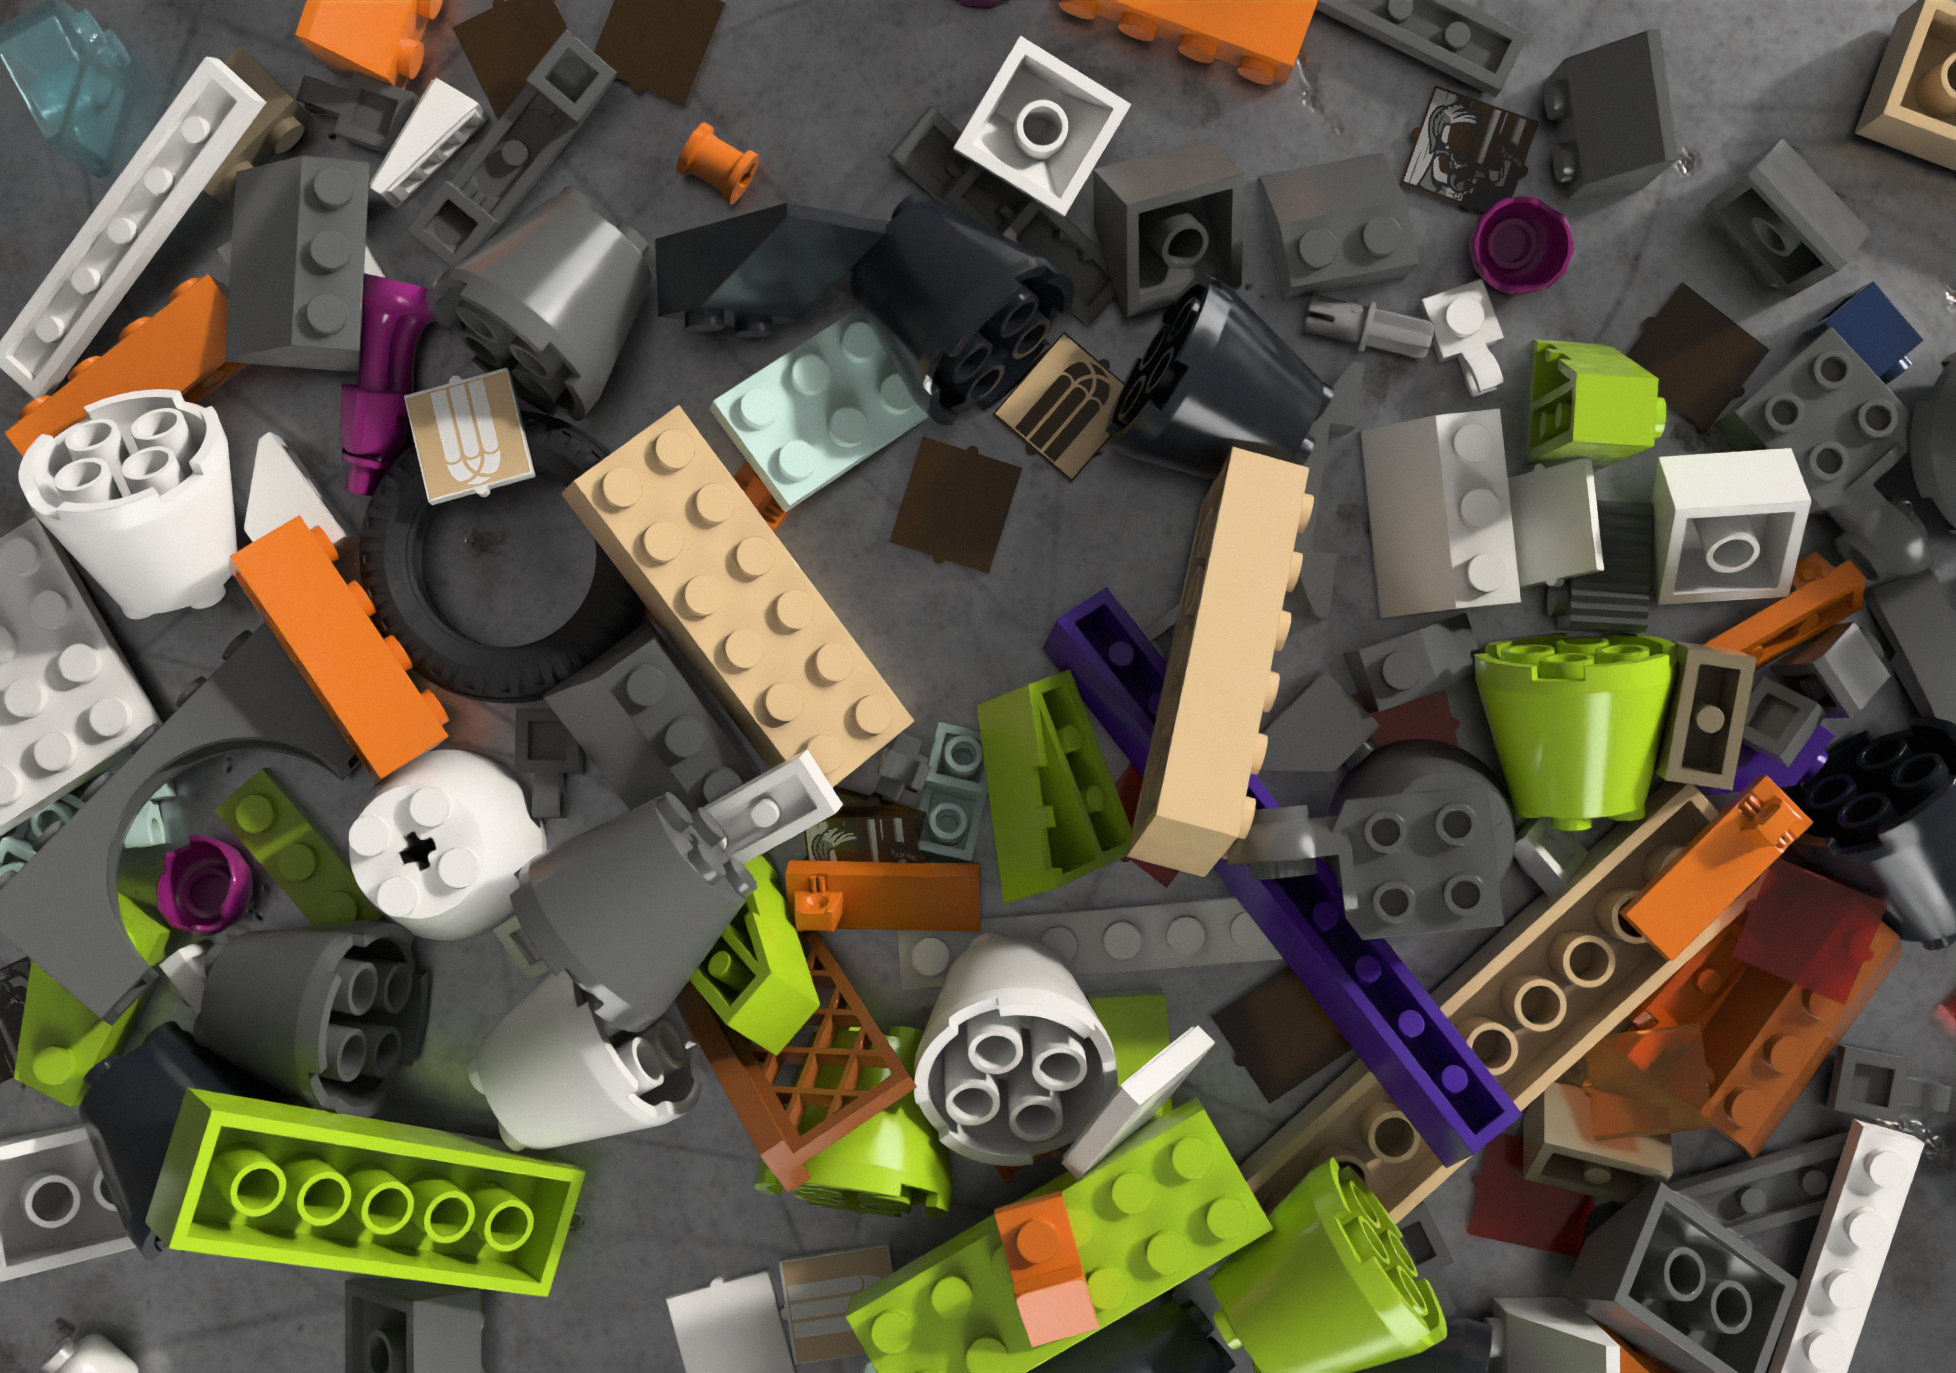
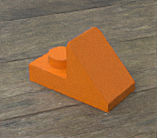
M1062 1191L994 1209L995 1219L1013 1280L1014 1297L1031 1346L1035 1347L1099 1329Z

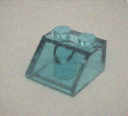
M46 0L0 25V58L50 148L100 179L111 172L135 87L124 69V66L131 63V59L116 34L110 28L102 31L88 10L83 9L78 12L64 0Z

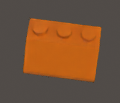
M306 0L295 36L333 73L352 78L353 72L404 89L407 79H414L420 70L424 56V45L420 41L427 20L436 18L443 0Z

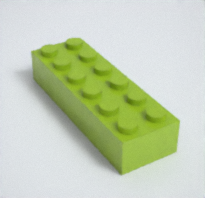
M187 1087L145 1223L168 1249L548 1297L586 1171L554 1149L534 1150L527 1147L516 1152L511 1150L501 1140L347 1114H337L330 1111Z
M1198 1097L1191 1099L1133 1133L1079 1180L1070 1171H1067L1014 1202L1018 1203L1062 1191L1099 1329L1035 1347L1031 1346L1016 1304L1012 1276L995 1215L993 1214L850 1297L845 1317L877 1373H1027L1273 1230L1272 1225Z

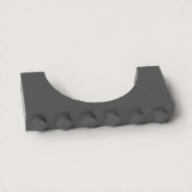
M265 621L254 633L245 630L233 639L223 652L222 659L225 662L208 679L200 676L183 690L176 701V706L179 709L161 727L157 723L152 724L135 739L129 749V753L133 756L114 775L108 771L92 782L81 798V801L85 804L67 823L59 820L40 835L33 846L36 854L18 873L14 870H9L0 876V934L100 1019L111 1026L159 976L147 964L130 939L122 920L117 893L118 865L126 836L137 815L149 799L168 781L184 770L213 757L244 751L283 753L312 762L329 771L341 781L360 763Z

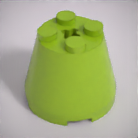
M1552 633L1495 641L1485 644V654H1474L1475 680L1514 806L1515 816L1522 818L1551 817V827L1563 831L1589 829L1592 827V818L1595 817L1632 821L1643 819L1646 816L1645 803L1677 676L1676 644L1654 636L1613 633L1610 634L1609 645L1607 638L1592 636L1566 638V633Z
M839 1026L830 1048L852 1049L861 1027ZM903 1026L890 1027L889 1035L884 1036L914 1081L915 1055L924 1031ZM817 1032L811 1035L806 1047H812ZM872 1045L871 1050H877L875 1046ZM804 1064L798 1065L789 1087H796ZM823 1065L814 1088L837 1089L845 1066ZM864 1067L855 1090L869 1091L891 1076L892 1073L889 1068ZM912 1090L805 1162L804 1165L811 1179L794 1189V1197L806 1200V1204L824 1208L901 1218V1214H910L911 1205L926 1207V1217L935 1219L945 1218L950 1214L953 1192L949 1148L939 1141V1132L927 1120L919 1104H916L914 1090ZM807 1105L798 1127L800 1134L803 1135L824 1121L830 1106ZM759 1156L754 1188L769 1195L780 1196L782 1184Z
M1333 1157L1308 1172L1267 1216L1273 1230L1233 1252L1208 1279L1215 1297L1222 1305V1309L1213 1314L1215 1324L1225 1342L1233 1350H1237L1242 1346L1245 1348L1253 1360L1252 1367L1254 1373H1353L1420 1354L1447 1337L1445 1318L1429 1281L1422 1278L1415 1283L1413 1280L1418 1276V1273L1410 1255L1399 1240L1404 1236L1361 1177L1349 1165L1338 1172L1340 1167Z

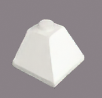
M1020 36L953 150L1064 218L1131 104Z

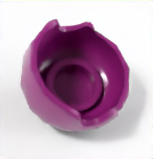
M1528 196L1508 197L1495 202L1476 220L1468 244L1476 273L1491 287L1513 295L1547 290L1566 273L1574 251L1570 225L1565 215L1539 199Z
M190 835L188 844L164 855L163 872L156 884L157 910L173 929L199 937H207L226 930L242 918L253 896V880L251 868L236 848L215 838Z

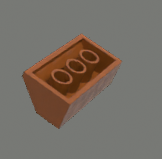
M1810 881L1660 1089L1745 1154L1755 1159L1903 955L1900 936L1855 899Z

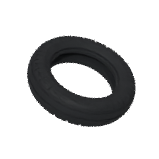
M520 410L534 471L555 478L566 488L575 479L612 453L590 434L568 422L549 415ZM415 442L393 462L379 482L368 505L361 531L359 563L362 587L375 608L376 613L372 617L383 637L386 638L389 635H393L408 655L413 666L412 669L436 686L453 694L482 702L514 704L543 700L544 693L580 671L589 662L594 661L614 644L636 630L647 608L595 539L596 564L590 589L579 609L561 628L543 639L514 647H493L468 638L450 625L440 614L425 584L422 569L423 542L429 522L441 503L431 505L428 502Z

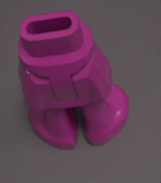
M364 273L360 370L357 384L341 385L340 430L343 446L342 461L350 463L345 491L372 497L379 482L393 464V461L410 446L413 434L404 396L414 393V358L420 335L426 325L436 322L426 302L427 288Z

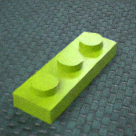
M262 768L214 810L312 925L366 919L381 921L384 919L358 886L349 859L270 768Z

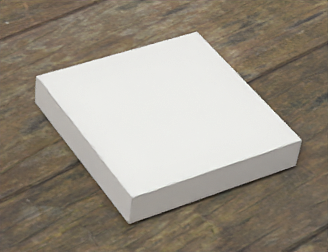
M1199 1026L1196 1028L1191 1027L1117 1088L1063 1155L1064 1160L1062 1164L1079 1180L1158 1112L1215 1042Z

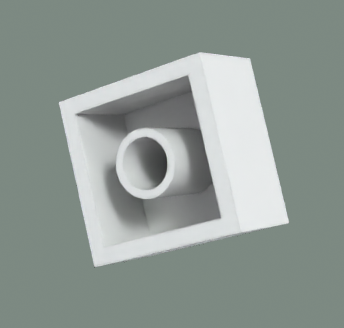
M1792 449L1659 457L1651 499L1654 512L1652 515L1653 536L1650 554L1652 560L1650 564V579L1658 605L1789 597L1811 505V498Z

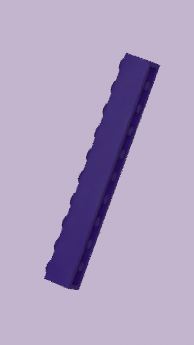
M1105 587L1056 620L1043 646V650L1060 672L1071 670L1081 699L1139 774L1144 777L1167 662L1108 587ZM1250 774L1246 796L1255 799V810L1280 807L1257 776ZM1315 857L1317 873L1265 880H1252L1250 864L1228 866L1226 865V859L1220 858L1213 869L1445 1168L1477 1153L1523 1115L1384 938L1362 940L1345 917L1342 888L1338 887L1336 876L1321 857Z

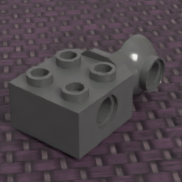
M1832 326L1802 345L1713 424L1738 452L1792 449L1811 498L1808 516L1828 513L1844 530V533L1835 541L1839 554L1845 562L1850 559L1867 580L1877 582L1885 574L1897 576L1913 575L1929 569L1934 564L1933 553L1926 541L1928 533L1919 517L1907 505L1890 495L1883 496L1873 485L1910 450L1913 414Z
M1487 785L1344 800L1338 815L1309 818L1308 805L1255 810L1247 837L1235 840L1226 859V865L1228 866L1250 864L1252 880H1265L1317 873L1315 857L1334 855L1338 887L1342 888L1345 917L1362 940L1505 926Z

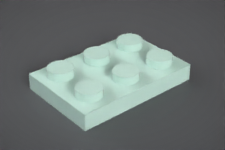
M860 307L713 400L709 408L784 512H787L929 417L913 400Z

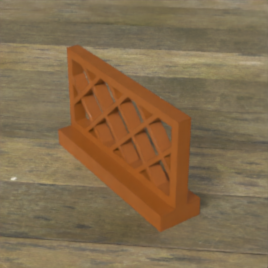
M803 930L802 932H797L802 949L809 944L812 947L806 962L814 987L835 988L827 1009L818 1008L804 1024L820 1026L812 1047H790L792 1038L776 1056L760 1045H751L752 1040L725 1024L690 980L675 999L760 1157L788 1193L811 1179L804 1165L805 1162L917 1088L817 931ZM839 1026L861 1027L852 1049L830 1048ZM872 1045H874L877 1050H871ZM783 1063L804 1064L796 1087L774 1086ZM823 1065L845 1066L837 1089L814 1088ZM864 1067L889 1068L892 1073L891 1076L869 1091L855 1090ZM807 1105L830 1106L824 1121L803 1135L800 1134L798 1127Z

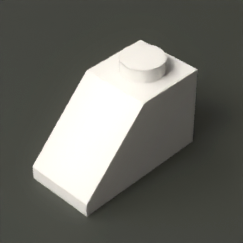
M268 432L258 440L244 524L245 532L254 542L300 515L309 530L317 525L322 528L340 557L357 545L360 539L289 440Z

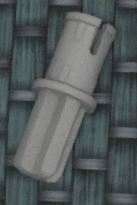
M1313 292L1309 311L1330 315L1334 319L1330 320L1308 314L1303 333H1314L1359 344L1358 351L1364 352L1366 346L1420 359L1424 358L1429 351L1434 334V324L1427 320L1376 309L1377 302L1370 301L1369 307L1321 296L1319 293Z

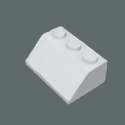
M1500 409L1434 415L1360 430L1359 440L1378 618L1385 619L1501 607L1521 602Z

